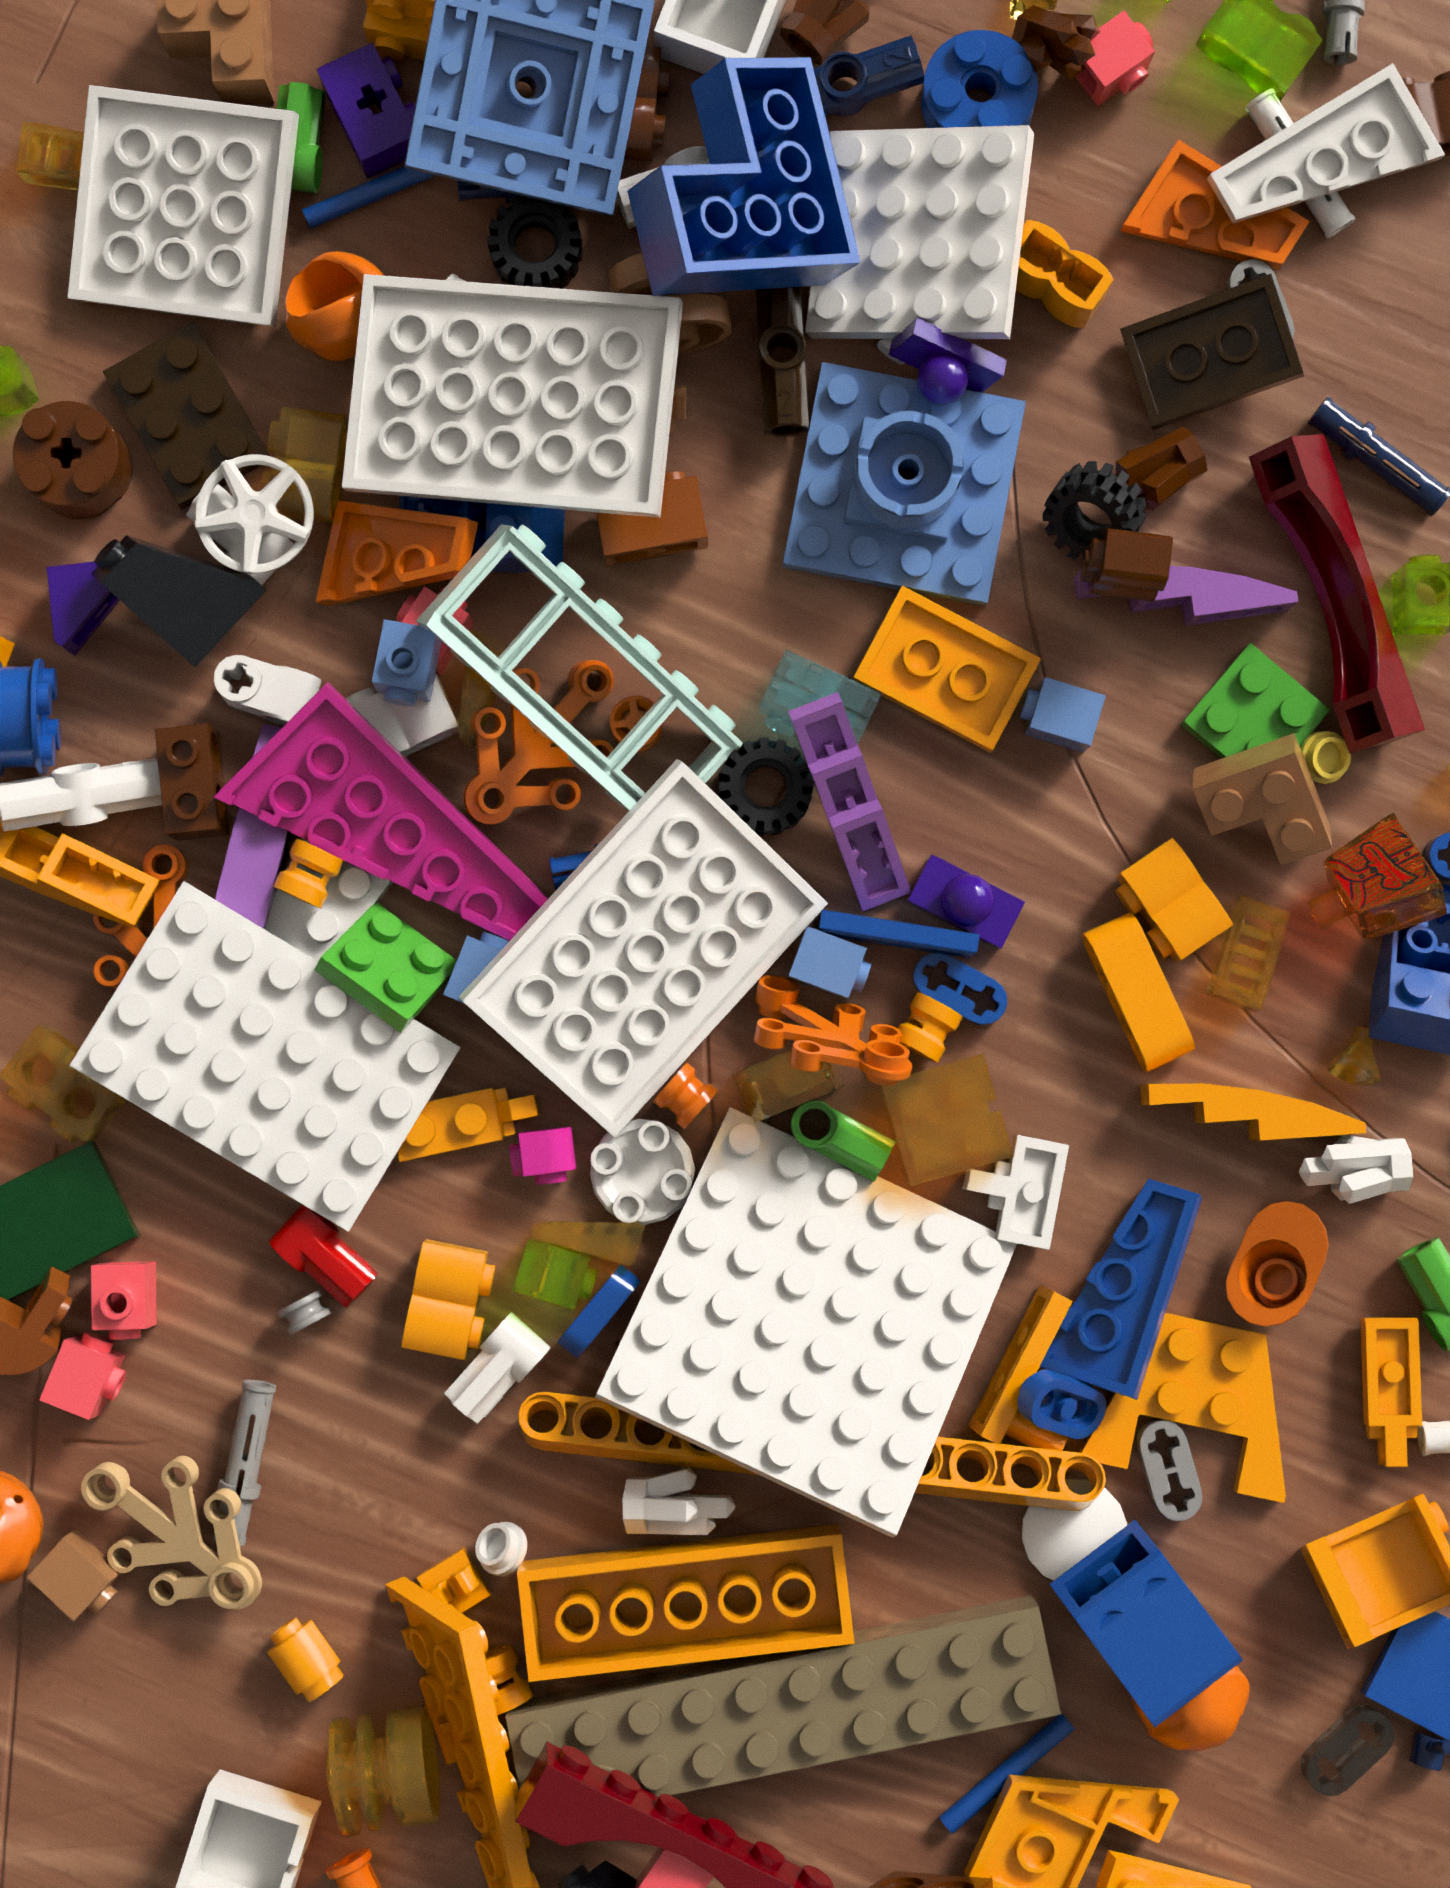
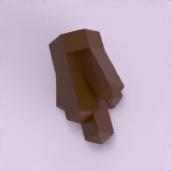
M796 0L793 12L781 26L780 36L800 57H811L812 63L822 65L834 48L868 22L869 6L860 0Z
M1032 5L1017 17L1012 39L1024 48L1035 72L1049 65L1065 78L1071 80L1085 70L1084 63L1096 55L1090 41L1100 33V30L1093 15L1064 14Z
M1181 427L1146 446L1129 450L1125 457L1116 461V476L1118 477L1122 470L1130 476L1125 483L1128 487L1134 483L1138 484L1141 491L1137 498L1145 497V508L1152 511L1182 486L1196 480L1208 471L1206 457L1195 435L1185 427Z

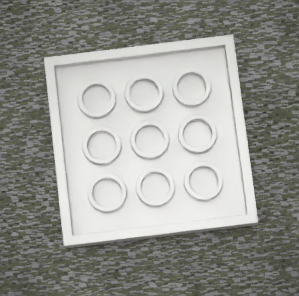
M89 85L68 299L276 327L299 114L289 110Z
M1030 126L830 131L831 143L861 263L826 285L811 286L805 332L812 339H893L902 333L916 318H920L937 326V328L941 329L942 333L954 335L962 339H1010L1034 132Z

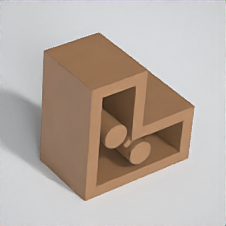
M156 0L157 32L170 58L211 56L212 83L221 102L242 105L275 103L271 6L269 0Z
M1295 733L1194 768L1192 790L1211 836L1262 819L1280 865L1332 848L1331 826Z

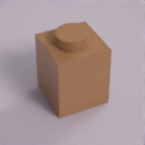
M75 1529L64 1536L26 1578L74 1622L87 1611L96 1616L118 1592L111 1584L121 1573L114 1571L110 1567L107 1557L81 1532Z

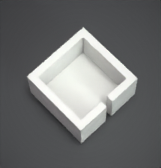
M665 0L654 29V47H661L662 59L703 74L724 58H764L786 0Z
M220 1769L207 1787L176 1888H295L304 1861L302 1857L308 1848L322 1801Z

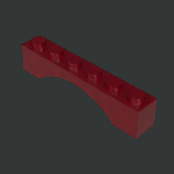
M1324 434L1291 436L1249 456L1264 504L1296 547L1310 574L1321 602L1333 654V707L1349 753L1352 754L1381 747L1424 731L1425 728Z
M546 1742L515 1797V1822L562 1846L590 1841L620 1840L657 1846L692 1861L711 1873L725 1888H834L831 1879L818 1868L810 1865H805L801 1868L785 1860L781 1852L765 1842L758 1841L756 1844L742 1839L725 1822L716 1818H708L706 1821L690 1813L688 1808L677 1798L668 1794H660L658 1797L640 1788L639 1783L627 1773L620 1770H612L610 1773L592 1764L586 1754L572 1746L565 1745L561 1749Z

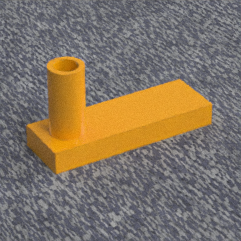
M1039 1285L968 1424L977 1434L998 1444L1001 1443L1004 1435H1007L1028 1447L1059 1451L1064 1449L1068 1437L1037 1427L1020 1414L1017 1401L1021 1385L1039 1369L1073 1301Z

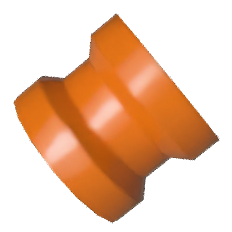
M629 696L620 700L614 706L610 714V728L617 744L624 739L629 731L654 704L652 700L643 696ZM663 723L637 753L651 750L659 742Z
M686 1063L653 1102L659 1108L670 1109L676 1115V1123L685 1129L719 1090L712 1084H703L698 1080L695 1075V1069Z

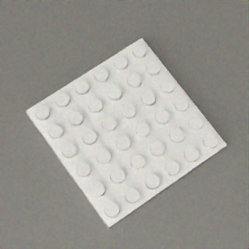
M730 1107L595 1398L893 1538L898 1534L1017 1243L997 1240L996 1231L877 1176L875 1182L811 1148L803 1146L795 1137Z

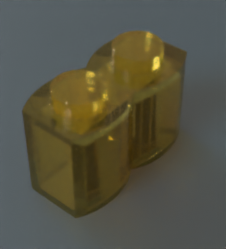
M282 407L279 421L272 420L268 434L269 451L275 452V458L291 466L305 481L313 501V523L332 525L337 500L341 499L348 420L344 414ZM272 468L271 471H264L260 491L281 471ZM292 483L280 498L276 507L278 513L290 520L304 522L305 510L303 499L295 483Z

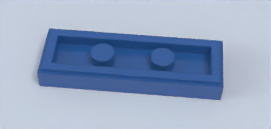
M828 910L821 911L817 929L843 939L932 953L941 952L964 958H970L977 953L980 934Z

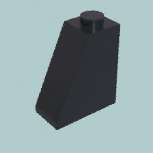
M126 535L120 542L117 539L110 541L96 556L94 563L97 567L91 573L92 576L194 667L201 662L266 591L259 582L245 573Z

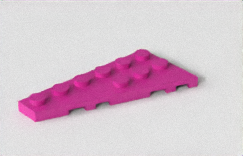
M329 682L214 796V798L229 805H236L258 816V819L274 827L279 826L309 841V844L383 880L388 879L412 891V894L428 902L431 900L460 914L461 918L509 941L549 899Z

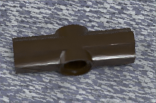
M801 287L756 289L759 345L758 365L761 377L764 434L776 437H790L809 432L805 366L806 342L803 334ZM785 346L791 349L796 356L789 362L780 363L774 361L768 353L775 347Z

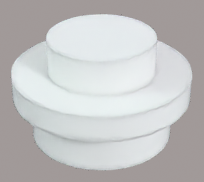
M511 1522L490 1524L481 1531L477 1538L475 1546L476 1556L484 1570L495 1576L509 1575L524 1560L527 1551V1538L522 1528Z

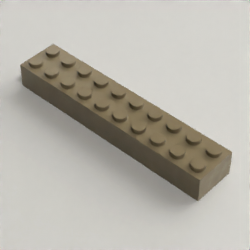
M1032 1595L853 1631L855 1644L712 1660L533 1697L522 1705L507 1711L505 1716L519 1789L546 1742L561 1749L565 1745L572 1746L586 1754L592 1764L610 1773L612 1770L625 1772L639 1783L640 1788L659 1797L660 1794L676 1795L1061 1715L1039 1606Z

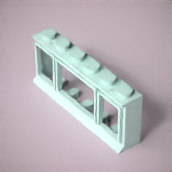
M501 524L416 620L422 628L431 631L451 649L450 652L459 661L472 668L490 684V689L505 702L512 704L524 715L537 732L550 739L568 755L567 759L572 764L591 776L606 790L605 793L614 802L628 811L642 798L645 792L621 770L675 708L684 714L712 741L689 767L704 783L717 771L730 753L737 746L741 747L743 744L731 732L736 726L733 720L715 705L706 709L694 697L699 689L678 670H674L670 675L657 662L662 656L661 653L641 635L637 634L632 639L618 625L624 620L623 617L603 599L599 598L594 603L580 590L585 584L584 580L565 563L560 562L557 566L552 564L541 553L546 547L544 542L524 525H521L516 530L513 526ZM510 551L554 595L502 654L496 657L452 615L507 552ZM567 607L573 610L662 694L608 757L604 756L512 671Z

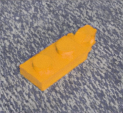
M505 1087L496 1090L488 1088L428 1101L397 1152L399 1162L504 1140L505 1136L516 1134L513 1121L540 1116L536 1095L509 1100Z
M1415 1317L1360 1318L1364 1425H1366V1435L1369 1439H1377L1379 1465L1385 1467H1408L1407 1438H1417L1418 1426H1422L1419 1321Z

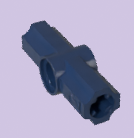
M912 35L858 54L849 52L835 53L829 56L822 66L814 68L825 117L832 114L843 117L852 116L861 111L867 102L923 84L925 76L920 55ZM844 77L852 78L857 82L849 91L841 92L832 88L836 80Z

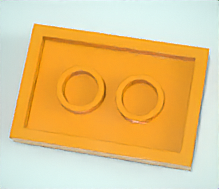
M902 586L852 681L991 753L1041 658Z

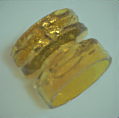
M425 1705L389 1710L384 1737H379L375 1723L368 1713L360 1714L358 1717L356 1736L351 1720L347 1716L333 1718L331 1721L328 1736V1752L326 1755V1778L332 1806H334L337 1824L343 1836L349 1837L360 1834L363 1813L368 1829L372 1833L381 1832L384 1825L386 1805L392 1804L396 1820L401 1828L438 1823L441 1808L439 1764L433 1725L428 1708Z

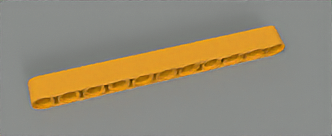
M538 1392L527 1397L521 1404L518 1413L520 1428L526 1442L533 1448L540 1450L758 1475L712 1452L696 1450L688 1441L665 1431V1436L659 1443L655 1445L642 1444L637 1440L635 1433L639 1426L646 1423V1421L595 1397ZM540 1410H550L558 1415L559 1420L553 1430L539 1433L530 1428L531 1417ZM593 1416L605 1417L612 1424L611 1431L601 1439L589 1438L582 1431L584 1423ZM937 1437L928 1458L931 1464V1471L921 1476L914 1493L1080 1511L1089 1507L1104 1489L1106 1477L1100 1462L1093 1456L1084 1453ZM964 1458L978 1461L984 1469V1479L978 1482L964 1480L957 1471V1462ZM1018 1464L1031 1467L1037 1475V1486L1026 1489L1019 1487L1011 1477V1467ZM1072 1470L1084 1473L1090 1481V1492L1083 1495L1073 1493L1065 1483V1473Z

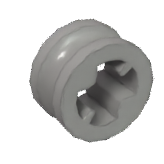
M320 1289L277 1312L279 1318L288 1320L289 1327L286 1331L289 1336L332 1313L329 1307L326 1308L320 1304L322 1296Z

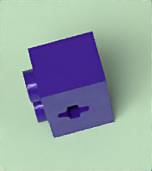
M370 43L317 68L322 88L366 178L368 179L404 162L415 106L412 102L403 105L396 91L403 84L391 57L388 56L381 60L374 44ZM374 103L382 110V112L373 115L372 111L367 108Z

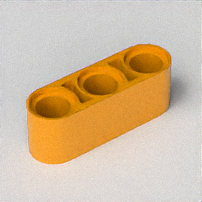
M1128 912L1082 933V940L1087 954L1142 1069L1145 1072H1149L1195 1051V1044L1190 1030L1144 931L1133 913Z

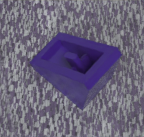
M94 561L47 567L54 641L74 656L120 601L91 575L92 571L97 567Z

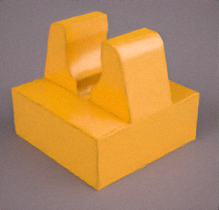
M465 1547L455 1551L417 1576V1580L423 1589L446 1604L452 1605L460 1613L489 1597L492 1592Z

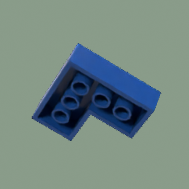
M811 57L724 58L691 84V89L710 164L663 165L627 191L652 295L662 296L826 285L860 264L861 261Z

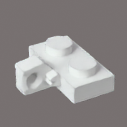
M1014 1135L1009 1163L996 1161L994 1173L966 1168L962 1189L990 1194L987 1207L999 1210L996 1226L997 1240L1050 1250L1069 1145Z

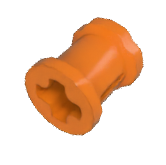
M362 1848L344 1856L330 1865L325 1871L329 1880L336 1881L338 1888H381L369 1862L373 1856L370 1848Z

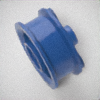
M972 30L958 34L943 43L933 54L927 65L921 98V110L927 128L1030 125L1038 94L1037 72L1034 71L1024 48L1004 34L989 30ZM981 88L989 92L992 98L986 102H976L970 99L966 93L971 89Z
M36 658L33 666L3 667L0 661V776L5 774L6 768H36L39 775H47L49 766H55L56 750L61 749L60 720L51 719L52 700H57L58 695L56 668H46L42 658Z

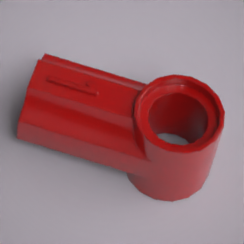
M302 1204L268 1242L287 1263L302 1273L306 1271L341 1305L348 1308L379 1273L338 1236L340 1232L330 1220Z

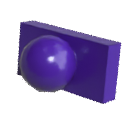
M916 318L902 333L892 339L888 354L919 369L917 372V386L921 394L929 402L942 406L956 402L962 397L965 390L984 392L1004 376L1007 362L1004 358L969 341L942 333L941 329L937 328V326L920 318Z
M933 854L930 855L907 900L908 903L964 932L980 934V940L999 950L1002 949L1025 904V901L993 886L982 877L970 874Z

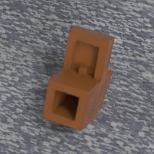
M51 1266L24 1309L0 1297L1 1375H18L33 1371L44 1365L55 1355L59 1347L62 1329L58 1325L65 1317L72 1303V1298L67 1296L70 1275Z

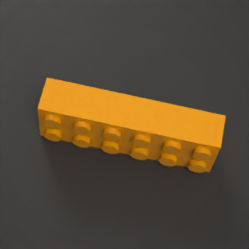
M839 1524L522 1561L517 1570L529 1682L855 1644L843 1540Z

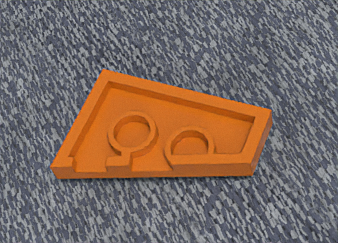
M1178 139L1120 231L1241 262L1251 259L1260 260L1269 265L1271 269L1279 270L1310 221L1285 207L1232 223L1207 180V177L1212 172L1222 166Z
M337 500L315 602L328 607L452 579L471 559L478 523L463 517Z

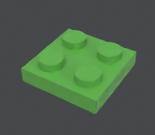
M1249 643L1180 725L1222 759L1295 733L1300 746L1328 714L1330 709L1252 643Z
M375 902L321 956L314 970L401 1033L449 981L457 960L382 905Z

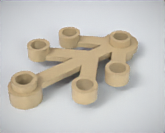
M178 1456L166 1464L161 1472L162 1482L170 1493L175 1520L132 1488L128 1472L116 1463H101L84 1476L81 1483V1492L88 1505L102 1511L117 1505L162 1540L141 1543L138 1539L131 1536L122 1537L107 1552V1561L114 1571L124 1574L140 1566L189 1561L205 1573L184 1577L175 1569L170 1568L161 1571L149 1584V1594L154 1602L161 1606H170L179 1599L211 1596L212 1600L222 1608L243 1609L257 1599L262 1588L261 1574L251 1560L241 1555L234 1520L241 1510V1500L233 1490L222 1488L214 1492L204 1503V1514L214 1526L218 1552L216 1553L202 1539L192 1485L199 1477V1469L193 1459L187 1456ZM174 1467H178L185 1472L186 1482L180 1481L175 1476ZM105 1475L113 1481L116 1489H112L106 1484ZM216 1500H221L227 1504L229 1514H224L218 1510ZM120 1548L130 1552L132 1562L123 1559L120 1554ZM231 1573L241 1580L243 1587L233 1583ZM162 1580L172 1585L174 1594H169L163 1589Z

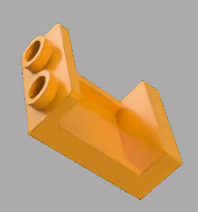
M1423 1493L1299 1548L1347 1649L1357 1647L1382 1634L1450 1605V1546L1444 1533L1449 1531V1526L1439 1505L1435 1501L1428 1503Z

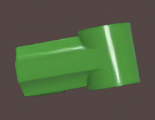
M299 82L279 85L276 109L294 111L299 114L291 191L317 194L321 184L323 168L322 148L319 143L326 97L323 90Z
M818 1100L806 1101L798 1105L792 1112L789 1121L793 1137L803 1146L811 1148L875 1182L895 1144V1141ZM816 1108L826 1114L829 1127L823 1137L811 1140L801 1133L799 1121L804 1112Z
M1434 1237L1406 1250L1401 1256L1396 1258V1261L1424 1308L1421 1311V1316L1428 1331L1441 1349L1447 1353L1450 1351V1256L1440 1238Z

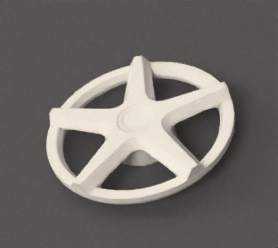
M243 455L223 461L205 481L196 504L195 527L208 552L223 565L243 573H266L289 563L305 546L313 526V501L305 481L285 462L267 455ZM249 465H264L281 472L261 491L256 492L252 490L238 468ZM225 478L235 504L230 509L206 516L211 493L216 485ZM292 483H295L303 499L305 510L303 526L278 513L276 504ZM228 529L240 530L242 535L241 562L226 556L216 546L209 532ZM275 533L296 541L293 547L278 559L264 564H257L263 536Z

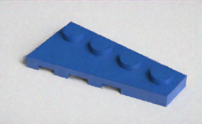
M1148 1178L1112 1236L1114 1240L1100 1262L1095 1263L1085 1279L1087 1283L1072 1307L1069 1308L1040 1368L1058 1372L1135 1400L1138 1399L1203 1198L1200 1194Z

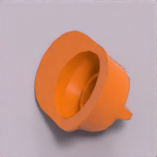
M1290 1201L1270 1204L1256 1214L1245 1232L1229 1269L1226 1290L1227 1298L1235 1312L1249 1323L1264 1327L1284 1324L1297 1316L1311 1298L1312 1291L1325 1263L1329 1244L1326 1228L1319 1216L1304 1204Z

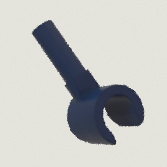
M1416 1732L1409 1761L1424 1768L1440 1771L1445 1754H1450V1740L1435 1739Z

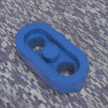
M1047 1369L1034 1373L1023 1382L1017 1401L1020 1414L1037 1427L1073 1439H1082L1092 1434L1102 1422L1106 1411L1105 1397L1098 1390L1083 1381Z

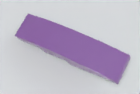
M1170 566L1167 584L1163 591L1158 592L1154 602L1129 599L1131 613L1182 606L1185 626L1288 612L1299 602L1297 591L1247 576L1182 566ZM1080 569L1073 579L1076 599L1102 596L1088 593L1089 583L1080 581Z
M838 692L787 711L862 911L911 893L886 817L877 799L863 755L856 743Z
M263 723L254 755L281 727ZM239 807L215 900L265 929L277 891L273 884L279 872L283 870L291 832L279 826L274 827L258 819V816Z

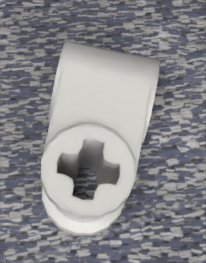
M243 655L226 657L218 664L214 672L216 690L229 706L236 710L260 716L281 726H284L319 691L322 681L320 678L298 669L272 665ZM244 672L252 685L251 687L242 686L239 693L236 694L229 682L231 679L240 680Z

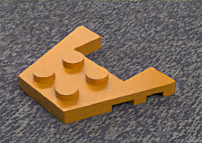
M1165 1312L1138 1399L1135 1400L1113 1393L1111 1398H1108L1106 1401V1411L1102 1422L1088 1438H1085L1079 1448V1453L1093 1456L1101 1464L1128 1469L1139 1415L1243 1436L1233 1490L1239 1494L1284 1503L1286 1493L1266 1335Z
M1008 1775L968 1861L964 1874L967 1877L992 1878L993 1888H1077L1108 1822L1159 1843L1178 1804L1179 1798L1175 1792L1163 1788Z

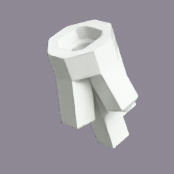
M1341 1135L1334 1145L1326 1146L1322 1157L1305 1158L1299 1170V1175L1307 1186L1331 1184V1191L1341 1201L1346 1200L1348 1204L1387 1192L1409 1190L1413 1179L1412 1154L1406 1140L1403 1138L1375 1140Z
M690 1467L653 1477H629L626 1479L622 1498L623 1522L627 1534L708 1535L716 1527L713 1518H728L735 1510L736 1505L731 1495L691 1494L688 1490L695 1487L697 1475Z

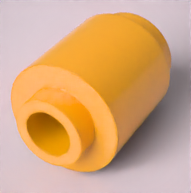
M295 1617L270 1636L275 1645L267 1651V1654L295 1694L302 1693L308 1702L321 1696L343 1678L344 1674L337 1666L341 1660L312 1619L301 1624L297 1617Z

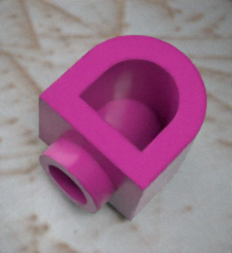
M571 1126L519 1132V1144L509 1145L513 1177L534 1175L535 1185L567 1181L566 1171L576 1169Z

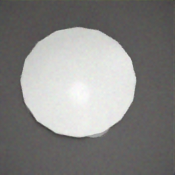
M645 1119L629 1121L616 1137L612 1136L609 1132L604 1135L599 1145L591 1153L590 1177L594 1194L606 1211L616 1216L622 1222L646 1225L665 1220L682 1208L693 1187L695 1166L691 1150L677 1131L662 1122Z
M1065 1479L1068 1489L1073 1493L1083 1495L1090 1492L1091 1485L1089 1480ZM1104 1488L1089 1507L1080 1511L1028 1506L1022 1519V1542L1027 1558L1043 1576L1055 1580L1126 1527L1127 1522L1120 1504Z

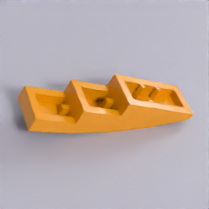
M0 819V877L91 914L135 928L159 884L158 879L63 833L59 838L34 826L14 831H3Z
M1205 1083L1140 1085L1141 1106L1194 1102L1195 1123L1247 1120L1249 1140L1261 1141L1366 1133V1123L1312 1102L1262 1090Z

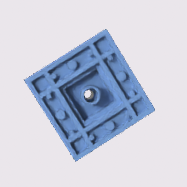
M435 0L404 168L600 215L612 216L655 1ZM518 82H525L530 86L532 90L530 98H524L517 92L516 84Z
M822 362L782 568L900 590L904 586L918 594L986 607L1026 401L965 390L962 397L956 402L942 406L933 404L923 397L917 386V380ZM899 472H908L915 478L906 480L899 475Z

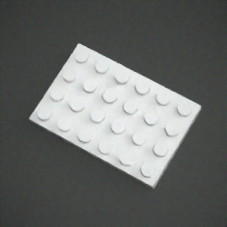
M364 274L342 488L352 492L661 518L683 309L681 298Z
M676 759L460 994L459 998L612 1136L616 1137L828 903L687 765Z
M183 881L69 1066L349 1232L461 1047L415 1019L401 1033L317 973L314 970L318 963L317 960Z

